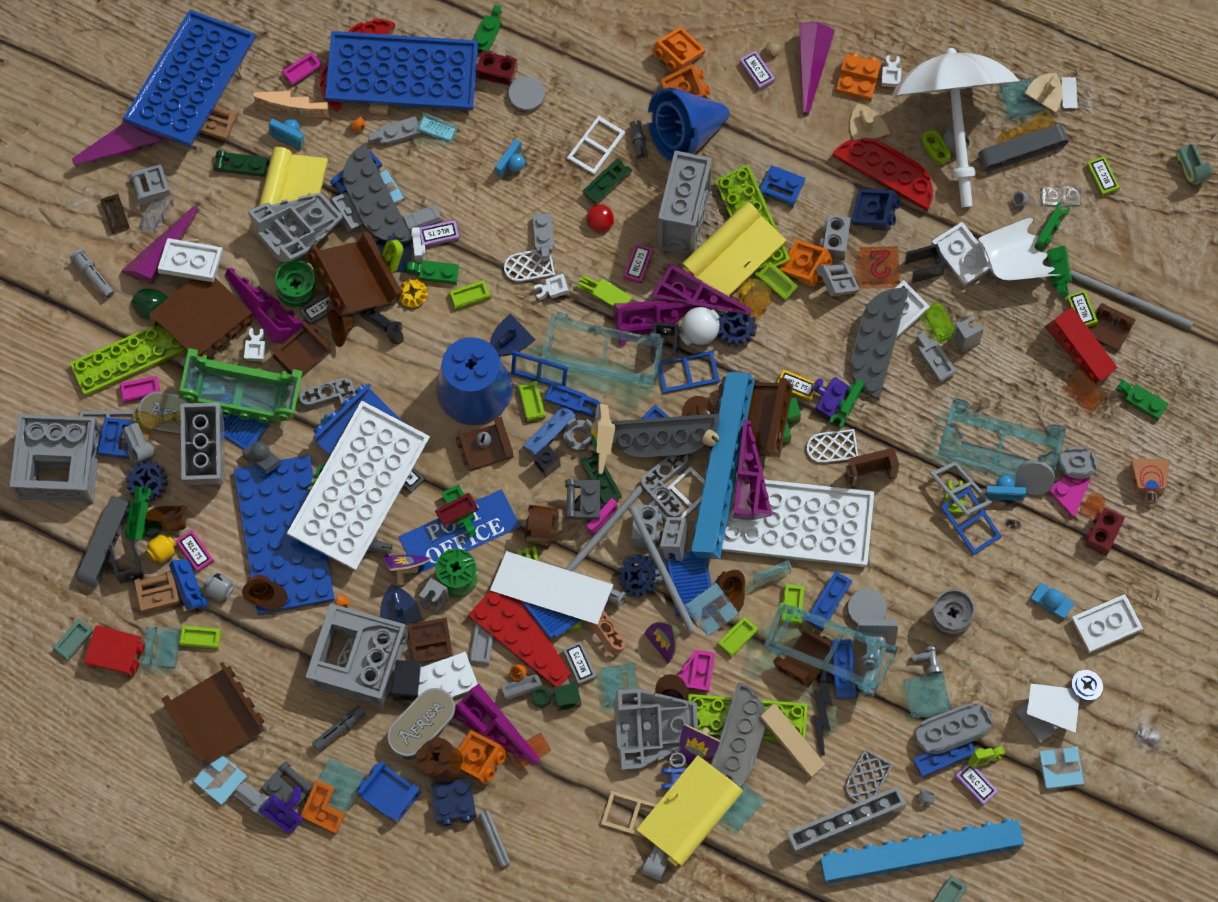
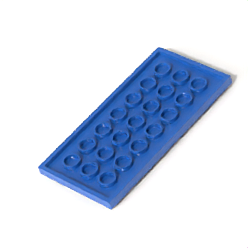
M189 10L123 117L124 123L191 148L255 41L256 34Z
M331 31L325 99L326 101L473 110L478 41Z
M310 455L281 460V465L268 474H265L255 465L235 468L234 474L251 577L265 575L272 582L282 586L288 595L287 603L278 610H267L256 605L258 616L335 601L328 556L287 535L289 528L310 493L308 487L314 486V483L311 482L314 479Z

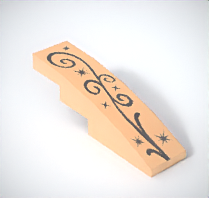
M290 91L253 93L256 105L273 111L306 117H329L328 103H310L309 96L292 97Z

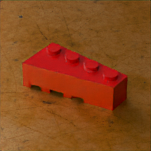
M1070 307L1044 326L1084 371L1088 380L1094 384L1100 382L1118 368L1073 307Z

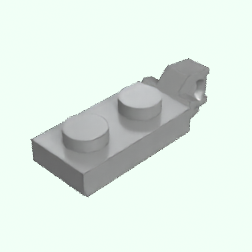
M415 116L377 128L375 132L368 135L371 145L381 143V145L386 144L388 146L421 136V131Z
M551 213L532 215L535 248L537 252H542V262L550 261L549 251H554Z
M924 332L917 335L916 340L920 345L918 346L919 353L939 383L955 375L956 369L937 341L929 340Z

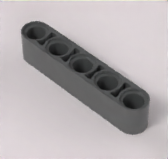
M1056 124L981 150L978 156L984 170L989 172L1064 147L1069 143V139L1062 124Z
M111 496L78 571L77 582L95 588L98 586L111 557L108 545H112L113 549L115 548L127 520L131 501Z

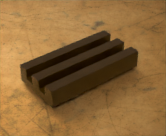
M118 194L100 199L112 234L116 233L115 231L117 230L122 231L123 228H130ZM114 199L117 200L124 221L122 224L113 203ZM108 201H109V203H110V206H111L113 215H114L115 220H116V223H117L116 226H113V223H112V220H111V217H110V214H109V211H108V208H107V205H106L105 202H108Z

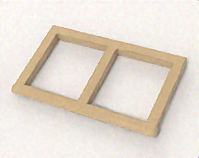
M610 791V797L601 825L646 838L639 831L633 830L641 804L653 808L657 804ZM614 796L637 803L629 828L606 822Z

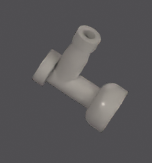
M928 646L925 648L924 653L912 655L913 662L929 660L928 676L943 674V668L937 662V646Z

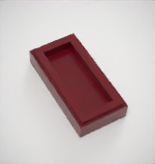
M468 492L435 510V513L443 527L447 528L479 509Z

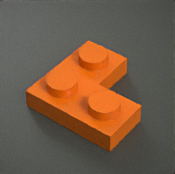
M317 779L301 816L327 830L338 833L346 814L328 806L335 787Z

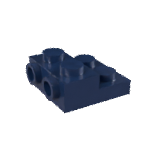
M859 189L851 223L853 225L871 226L873 230L890 231L891 225L896 223V215L894 213L895 209L900 207V199L894 190Z
M471 778L454 780L449 783L431 784L437 825L450 826L453 822L457 821L469 823L477 818Z

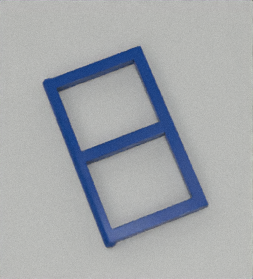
M514 350L512 351L511 374L550 386L551 382L554 381L541 378L542 364L563 370L562 384L554 383L566 387L569 367ZM517 356L538 362L537 376L516 370Z
M708 351L678 357L677 362L684 361L689 384L670 388L666 387L661 365L674 363L673 359L656 362L663 392L669 393L719 383L714 352ZM710 356L715 378L693 383L688 360Z
M969 487L956 496L959 499L968 493L976 506L980 504ZM951 499L940 506L973 555L1002 537L984 509L979 510L980 513L959 527L947 509V506L954 501ZM983 516L995 533V536L974 549L962 529Z

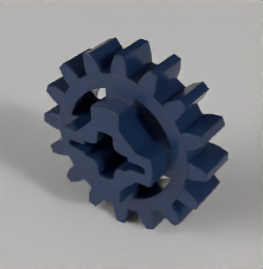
M727 311V313L721 312V317L718 319L720 328L717 336H722V343L727 340L728 346L735 343V347L738 348V343L745 346L746 340L748 342L752 341L751 336L756 335L757 324H755L756 318L751 317V312L749 315Z
M150 460L147 461L146 465L142 461H140L139 467L133 465L134 471L128 470L130 477L125 479L129 483L126 487L130 490V495H135L136 485L142 487V494L144 487L151 489L149 498L152 502L155 496L161 498L160 492H166L163 486L168 485V481L165 480L168 476L164 473V468L159 467L157 462L151 465ZM152 472L157 473L159 477L153 476Z
M635 555V558L629 556L628 561L622 562L624 568L618 569L622 572V575H618L617 578H622L619 586H625L624 592H629V596L636 595V597H642V595L648 596L649 591H655L653 585L659 584L655 579L660 574L655 573L657 567L652 566L653 560H648V556L641 557V555ZM643 586L641 589H636L635 587Z

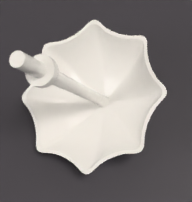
M948 48L945 54L931 58L907 73L896 86L891 97L950 90L957 168L952 170V178H958L961 207L973 206L970 176H975V169L968 167L960 89L1013 83L1019 81V79L1009 69L995 60L978 54L958 53L954 48Z

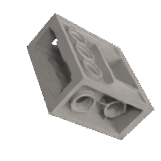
M674 151L658 216L659 250L690 256L697 249L711 191L712 158Z
M18 414L10 478V488L17 500L94 503L99 460L98 451L102 433L95 417ZM40 468L70 469L68 482L39 481Z
M330 603L305 676L309 686L385 708L393 685L395 661L401 660L409 636L406 625ZM336 634L354 639L345 668L326 663Z

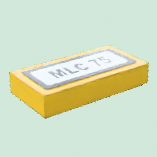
M783 369L780 378H787L793 385L792 395L811 402L815 391L811 389L814 381Z

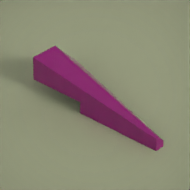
M819 22L799 23L803 115H809L835 33L834 29Z
M123 123L73 157L72 161L75 167H79L80 163L91 160L94 163L97 162V158L104 156L111 158L136 151L137 147L148 144L150 147L154 146V142L161 140L168 142L170 140Z
M193 206L124 267L121 272L138 280L140 278L153 284L159 275L158 266L167 239L182 240L199 211L198 207Z
M674 264L669 265L665 275L659 281L652 294L655 298L749 315L752 311L751 308Z
M227 269L226 277L272 343L285 342L302 328L301 323L303 321L308 324L305 319L302 321L294 316L295 312L292 310L286 311L280 305L281 302L263 289L251 286L248 283L249 279L246 277L240 278L234 272L235 269Z
M671 300L614 303V324L619 344L621 346L625 345L626 342L635 338L639 339L642 337L641 335L653 331L654 322L672 324L679 321L691 309L703 306Z
M744 420L733 518L756 520L772 516V509L751 428V421Z
M480 684L471 688L465 697L455 705L452 719L455 718L462 722V726L474 729L479 732L478 734L498 743L504 749L507 748L514 752V756L528 760L532 766L540 760Z

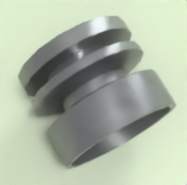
M949 589L942 592L936 598L932 610V622L935 628L941 634L947 636H959L965 633L970 628L975 614V605L972 598L964 591L958 589ZM951 611H953V614H956L955 619L949 616Z

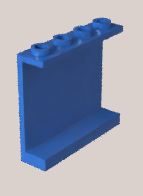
M370 383L366 386L362 384L355 391L356 396L352 399L348 397L341 404L343 408L338 413L334 411L327 418L329 422L324 426L320 424L313 431L315 435L312 439L329 456H331L361 401L403 422L370 389L372 386Z

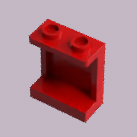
M96 625L84 663L88 668L95 669V667L124 673L132 678L133 674L138 671V658L144 652L145 643L141 636Z

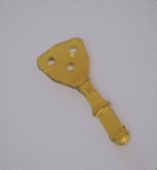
M1045 108L1036 114L1032 122L1025 126L1014 127V129L1002 132L999 135V139L1005 141L1016 135L1019 136L1020 133L1026 130H1041L1047 128L1048 124L1053 126L1055 125L1054 117L1049 109Z
M135 411L133 413V424L138 423L139 427L143 428L141 429L142 434L150 431L160 422L181 419V411H173L172 413L158 416L142 411Z

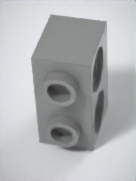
M828 214V220L823 222L822 232H826L825 238H821L820 247L828 249L832 258L845 259L850 217ZM838 226L840 229L834 230L832 227ZM830 243H835V244H837L838 246H837V247H831L829 244H830Z
M635 505L656 547V543L660 542L661 531L658 530V526L662 525L663 514L659 513V506ZM633 519L632 548L648 549Z

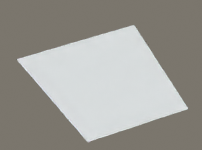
M1031 684L1027 714L1076 733L1080 697H1076L1075 691L1071 688Z

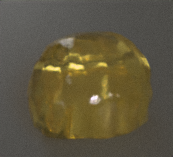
M750 278L739 289V302L751 308V312L755 315H763L767 310V306L771 304V288L759 279Z

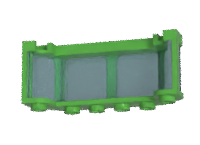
M188 348L179 398L188 403L219 402L224 416L235 415L244 420L255 419L260 423L293 420L302 371L293 369L292 375L286 374V371L279 374L209 360L207 355H203V357L197 356L198 350Z

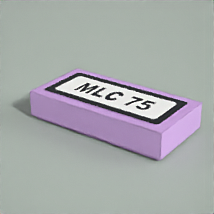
M756 51L740 59L741 65L759 90L775 82L774 76Z
M455 220L419 228L422 245L425 244V247L459 240Z
M969 764L955 776L982 805H985L998 793V790L976 767L970 768Z

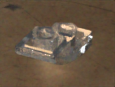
M1042 186L1040 189V206L1056 207L1060 201L1062 202L1060 208L1068 206L1078 207L1081 205V188Z
M165 197L154 199L144 213L139 228L156 233L165 223L164 215L174 205L173 200Z

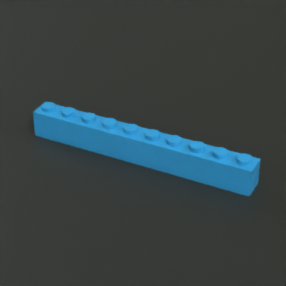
M727 372L726 379L723 381L724 390L719 401L720 420L716 432L719 436V442H716V445L712 446V450L709 452L710 461L705 471L706 481L702 487V501L698 506L699 516L694 527V540L691 542V550L698 558L720 560L740 459L743 423L748 418L755 382L749 373Z
M1005 819L1001 821V824L993 825V822L982 824L979 828L967 826L958 832L946 830L941 835L934 836V833L923 835L920 839L908 837L904 838L903 842L887 841L882 846L877 847L874 844L863 846L861 850L849 848L839 854L828 852L823 854V857H820V866L824 885L1020 849L1023 847L1024 841L1019 820Z

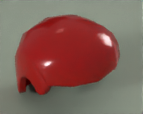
M595 205L590 208L586 215L587 225L594 232H606L614 224V214L606 205Z

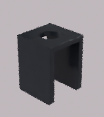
M938 243L906 252L905 264L934 257L937 264L913 271L912 283L943 275L945 263Z
M654 322L650 351L652 362H655L658 335L674 336L672 357L674 364H677L680 340L679 324Z
M130 539L137 568L120 572L116 553L112 545H108L115 575L120 584L144 577L138 548L134 539Z
M395 661L392 688L394 700L415 701L419 696L421 662Z

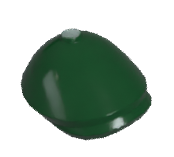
M141 289L134 295L132 307L140 317L150 320L149 313L167 300V297L156 289Z

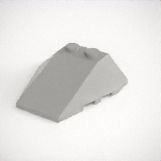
M322 193L298 197V200L293 201L285 199L281 200V203L270 205V202L264 203L248 211L258 238L279 262H291L307 254L312 244H317L343 219V216Z
M638 688L617 690L614 702L616 750L621 769L642 768L653 761L663 759L669 754L681 751L680 735L684 724L698 730L697 703Z

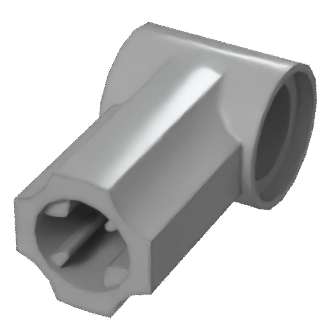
M134 423L124 427L122 432L129 446L128 455L133 463H138L153 458V447L149 442L145 441L139 424Z
M243 782L236 789L234 796L247 805L256 816L264 820L266 816L259 812V807L269 797L263 793L260 794L249 784Z
M655 845L651 856L645 862L642 874L661 881L667 868V858L669 856Z

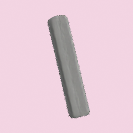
M488 810L479 814L480 820L501 868L510 865V860Z

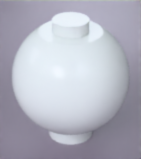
M697 307L688 311L682 320L683 331L679 334L682 341L688 346L692 343L705 345L712 342L718 335L720 328L718 314L713 309L709 310L704 307Z

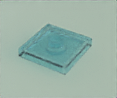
M1037 77L1001 84L1000 88L1010 119L1046 112V107L1024 94L1031 82Z
M943 673L904 679L912 719L938 715L951 710Z
M329 758L319 780L335 787L329 803L348 811L357 795V788L366 775Z
M746 784L741 787L743 793L722 817L738 832L765 802L762 797Z

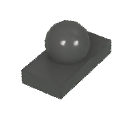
M256 441L242 451L243 456L265 474L281 465V460L270 452L266 443Z

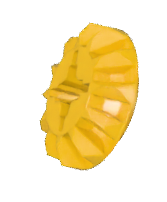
M408 279V281L402 282L400 288L403 293L399 301L404 306L415 308L426 301L428 291L424 282L422 283L418 279ZM411 287L412 289H414V291H418L415 292V299H413V296H411V294H407L410 292Z

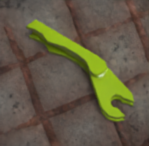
M582 275L580 278L582 282H578L576 285L580 290L590 293L593 297L604 301L612 308H614V303H629L632 301V296L602 278L597 282Z

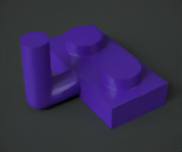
M834 377L827 389L822 387L824 381L819 378L811 385V389L822 396L815 410L831 419L846 396L850 386Z
M298 786L293 788L292 798L286 804L272 794L259 807V812L290 834L303 821V817L293 810L299 803L301 788Z

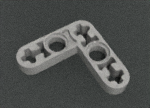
M340 378L307 388L300 393L299 397L304 407L312 408L340 399L342 404L348 397L352 399L356 396L353 382L349 378ZM343 384L348 386L349 395H345ZM324 389L332 390V394L329 397H324L321 393ZM315 392H318L320 399L317 400ZM306 395L312 397L310 402H307Z
M688 455L668 456L648 471L641 479L644 491L668 517H682L684 513L682 503L667 488L665 483L686 468L689 463ZM676 457H683V462H676ZM668 467L671 471L668 475H662L659 472L660 469ZM647 480L653 481L654 485H647ZM660 492H665L668 497L665 500H659L657 495ZM670 501H671V505H672L674 508H677V507H678V512H677V513H676L675 511H673V512L671 513V506L669 505Z

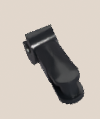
M374 308L359 312V315L364 320L372 323L382 331L388 332L389 340L392 343L400 344L404 341L403 333L401 332V322H392Z

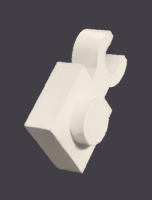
M887 55L885 62L887 67L883 66L881 86L896 87L901 81V68H897L900 57L897 56L896 61L891 62L889 60L890 55Z
M419 227L412 228L414 263H422V256H425V244L421 245Z
M564 274L545 279L546 285L537 284L534 286L535 291L542 290L541 294L536 295L538 300L545 299L549 294L553 299L569 293Z
M250 328L249 335L251 341L246 340L244 360L264 362L266 344L265 341H261L264 338L263 329H260V334L255 336L253 335V328Z

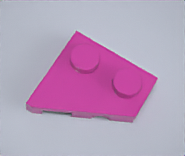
M1065 475L1048 492L1073 519L1090 483V479H1075Z
M695 650L689 661L682 667L678 676L683 679L688 690L709 693L715 653Z

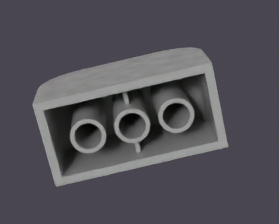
M220 403L180 404L181 480L185 486L224 484V416Z

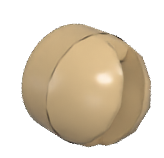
M767 42L766 51L770 56H777L782 45Z
M709 429L705 432L702 442L707 446H715L716 442H719V436L716 432Z

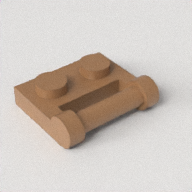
M215 106L212 113L227 117L228 120L210 115L200 133L227 141L234 123L238 119L239 112Z
M167 571V574L143 580L140 578L134 580L142 613L180 603L176 583L171 571ZM169 581V585L143 591V587Z

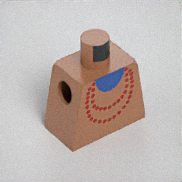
M1132 459L1129 468L1135 493L1145 494L1146 504L1157 503V495L1163 494L1166 489L1169 459Z

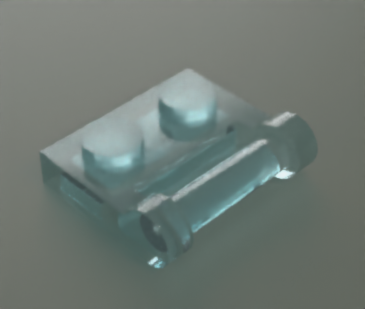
M146 627L145 651L140 665L142 667L176 669L181 630ZM159 635L156 659H151L154 637Z
M631 662L624 665L601 667L606 707H613L617 690L624 689L622 681L623 672L628 674L629 689L637 688L636 663Z

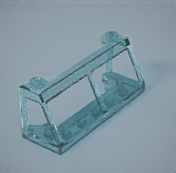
M557 312V315L551 314L541 359L567 366L571 370L656 388L665 341L657 333H650V335L646 336L571 320L568 318V314ZM555 326L605 336L600 366L563 358L551 353ZM609 338L656 347L657 352L652 374H635L604 367Z
M953 398L938 455L1016 476L1018 467L1030 459L1001 452L1005 436L1010 435L1055 447L1056 451L1051 450L1046 455H1039L1037 460L1038 462H1046L1055 473L1066 427L1053 424L1047 426L1045 431L970 412L971 406L967 401ZM954 420L1001 433L998 450L963 442L964 434L960 433L956 425L952 424L951 421Z
M781 602L764 645L765 648L770 649V654L778 657L781 654L790 656L858 684V689L869 692L870 689L877 690L898 650V647ZM782 612L788 613L776 637L771 641ZM792 616L805 619L839 633L824 661L778 643ZM844 635L881 650L870 679L829 663ZM885 653H891L880 675L875 681Z

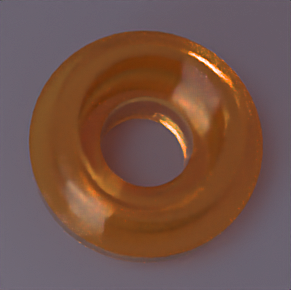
M1093 493L1086 498L1085 505L1089 511L1097 513L1103 510L1105 500L1100 494ZM1097 500L1099 504L1094 505L1092 501Z

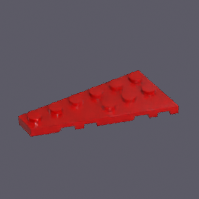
M489 591L468 614L469 619L480 625L489 635L491 634L495 640L553 687L562 686L570 677L571 673L543 629L519 599Z

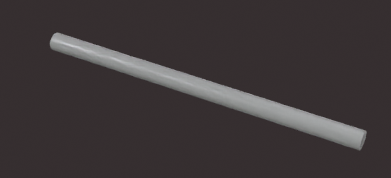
M1071 270L1072 278L1189 329H1191L1194 323Z
M638 485L565 570H575L644 491L641 486Z
M636 506L631 507L629 511L688 632L695 630L691 618Z

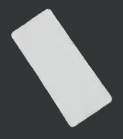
M1062 77L1063 108H1078L1076 78Z

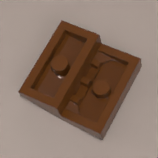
M447 618L408 624L414 661L422 662L453 656Z

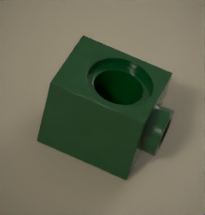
M577 682L553 687L554 694H551L553 706L557 705L558 711L582 706Z

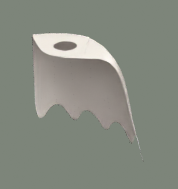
M1033 218L1021 220L978 239L986 264L997 278L1020 280L1061 275L1048 274L1055 268L1042 264L1048 255L1037 251L1034 247L1039 236L1031 235L1027 232Z

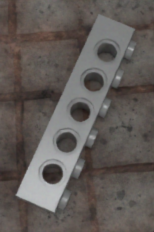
M898 786L793 829L787 832L786 839L795 856L905 809L906 803Z

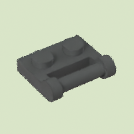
M565 480V487L567 488V511H565V518L570 520L600 519V480ZM575 488H581L580 511H575Z
M285 761L261 787L270 796L273 794L286 804L292 798L293 788L281 777L284 774L289 776L303 789L300 794L299 803L293 808L295 811L310 795L313 785L311 783L308 784Z

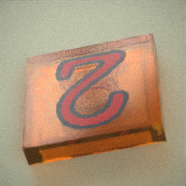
M898 246L860 247L862 284L900 283Z

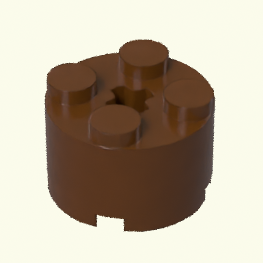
M529 504V516L526 519L525 543L547 546L552 544L555 535V528H552V526H554V521L556 520L557 509Z
M437 736L427 741L416 752L418 768L434 782L449 783L461 772L460 767L461 763H463L462 753L441 737Z

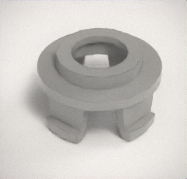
M572 418L567 422V427L564 430V440L568 447L577 451L588 449V446L592 444V423L590 420L584 421ZM581 430L586 433L587 438L582 443H577L573 440V434Z

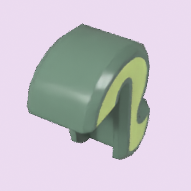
M1190 144L1177 149V160L1182 165L1185 177L1189 183L1195 185L1210 179L1212 175L1210 162L1203 164L1195 145Z

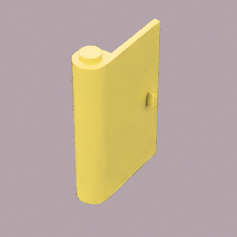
M274 147L259 206L269 202L270 205L281 203V200L285 199L288 201L298 200V197L321 193L328 158L292 155L291 151L286 148Z
M747 201L682 263L684 266L682 269L730 296L787 240Z
M697 756L636 830L669 856L667 860L675 867L678 864L683 866L743 793V790L700 756Z

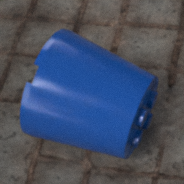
M468 337L454 342L444 353L437 381V397L441 408L447 415L457 420V422L466 425H482L498 418L506 407L509 406L513 394L512 379L495 348L483 339Z

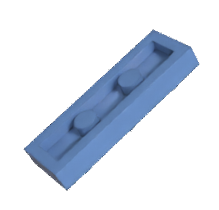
M561 407L522 446L527 452L535 455L557 437L558 433L567 426V422L575 417V414L571 410Z

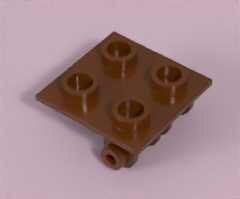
M1101 303L1095 314L1098 325L1089 327V330L1098 341L1119 351L1136 319Z

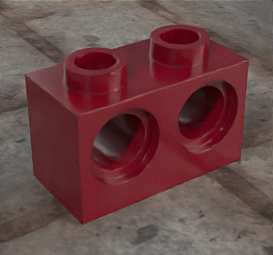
M482 51L476 68V76L478 79L511 86L518 69L517 59L509 55H498L492 51ZM510 68V70L504 71L503 69Z
M1105 507L1101 513L1097 512L1093 520L1096 525L1094 529L1089 528L1085 537L1088 540L1086 547L1107 556L1125 516ZM1103 520H1110L1112 525L1104 524ZM1095 537H1103L1104 542H1098Z

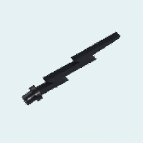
M822 670L817 678L822 694L813 690L820 719L813 715L822 756L825 755L823 727L831 732L824 702L833 706L827 684L829 683L827 670Z

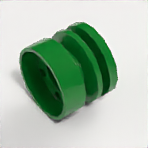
M301 260L284 262L278 268L275 274V284L279 300L290 307L307 305L315 294V274L313 269Z
M457 548L447 550L440 555L436 561L435 571L438 582L447 587L449 596L462 597L471 593L478 581L477 567L472 555L463 549Z

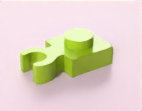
M950 480L948 483V488L950 489V491L955 489V487L952 486V480ZM947 493L945 494V503L951 500ZM964 495V496H962L961 498H959L958 500L965 506V495ZM955 502L947 506L951 514L964 515V512Z
M1002 746L994 749L979 748L972 753L973 755L968 760L970 768L983 766L990 761L1000 760V755H1004L1005 752Z

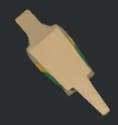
M597 404L595 409L596 418L591 427L592 444L588 446V451L598 453V474H603L606 457L611 453L615 425L610 420L608 405Z

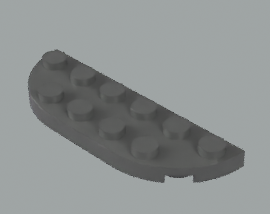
M361 145L348 157L344 166L343 181L346 192L363 226L378 240L381 239L387 242V237L393 236L401 244L411 242L413 238L366 145Z
M906 288L886 290L875 296L868 303L863 312L852 351L851 369L856 382L858 379L864 381L863 391L877 399L881 397L909 289Z
M720 414L611 421L615 425L613 443L624 453L638 458L690 455L707 446L702 442L703 436L709 429L717 432Z
M738 682L721 733V742L715 752L711 765L741 788L752 772L766 725L759 718L765 711L760 698L750 687Z

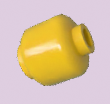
M159 535L147 543L148 549L146 553L154 563H163L175 555L174 547L176 544L170 536L167 538L164 535Z

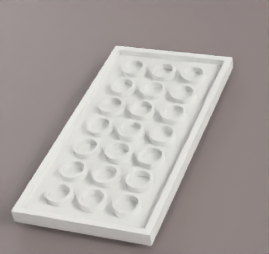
M361 401L289 528L287 535L356 571L430 436Z
M736 476L722 551L867 567L874 491L765 480L772 516L756 520L733 518L738 478Z

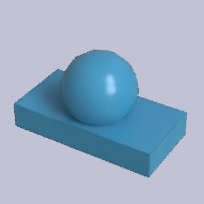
M271 119L269 122V135L300 150L304 146V134L299 132L300 125L296 120L288 119L281 123Z
M514 139L495 166L496 175L500 178H503L508 169L518 172L524 168L525 159L519 154L522 150L521 141Z
M1002 475L997 479L996 486H987L985 495L989 499L1023 501L1026 495V487H1015V481L1011 476Z
M1043 583L1039 584L1030 599L1065 620L1075 603L1063 596L1059 590L1051 589Z

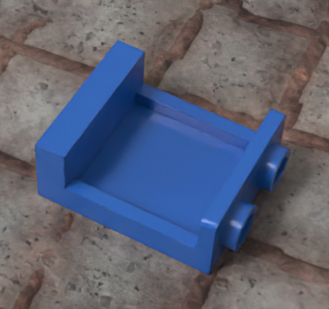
M381 761L379 765L375 764L369 778L367 780L364 779L359 784L357 793L362 800L397 825L419 797L421 791L419 787L415 784L411 785Z

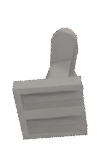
M858 618L856 643L867 644L866 655H863L861 659L865 669L859 675V681L863 684L862 696L865 698L874 696L885 644H896L898 619Z

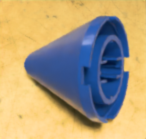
M673 87L656 91L651 97L648 106V113L652 112V122L648 123L651 138L657 150L667 160L673 159L674 151L694 154L729 117V109L723 103Z

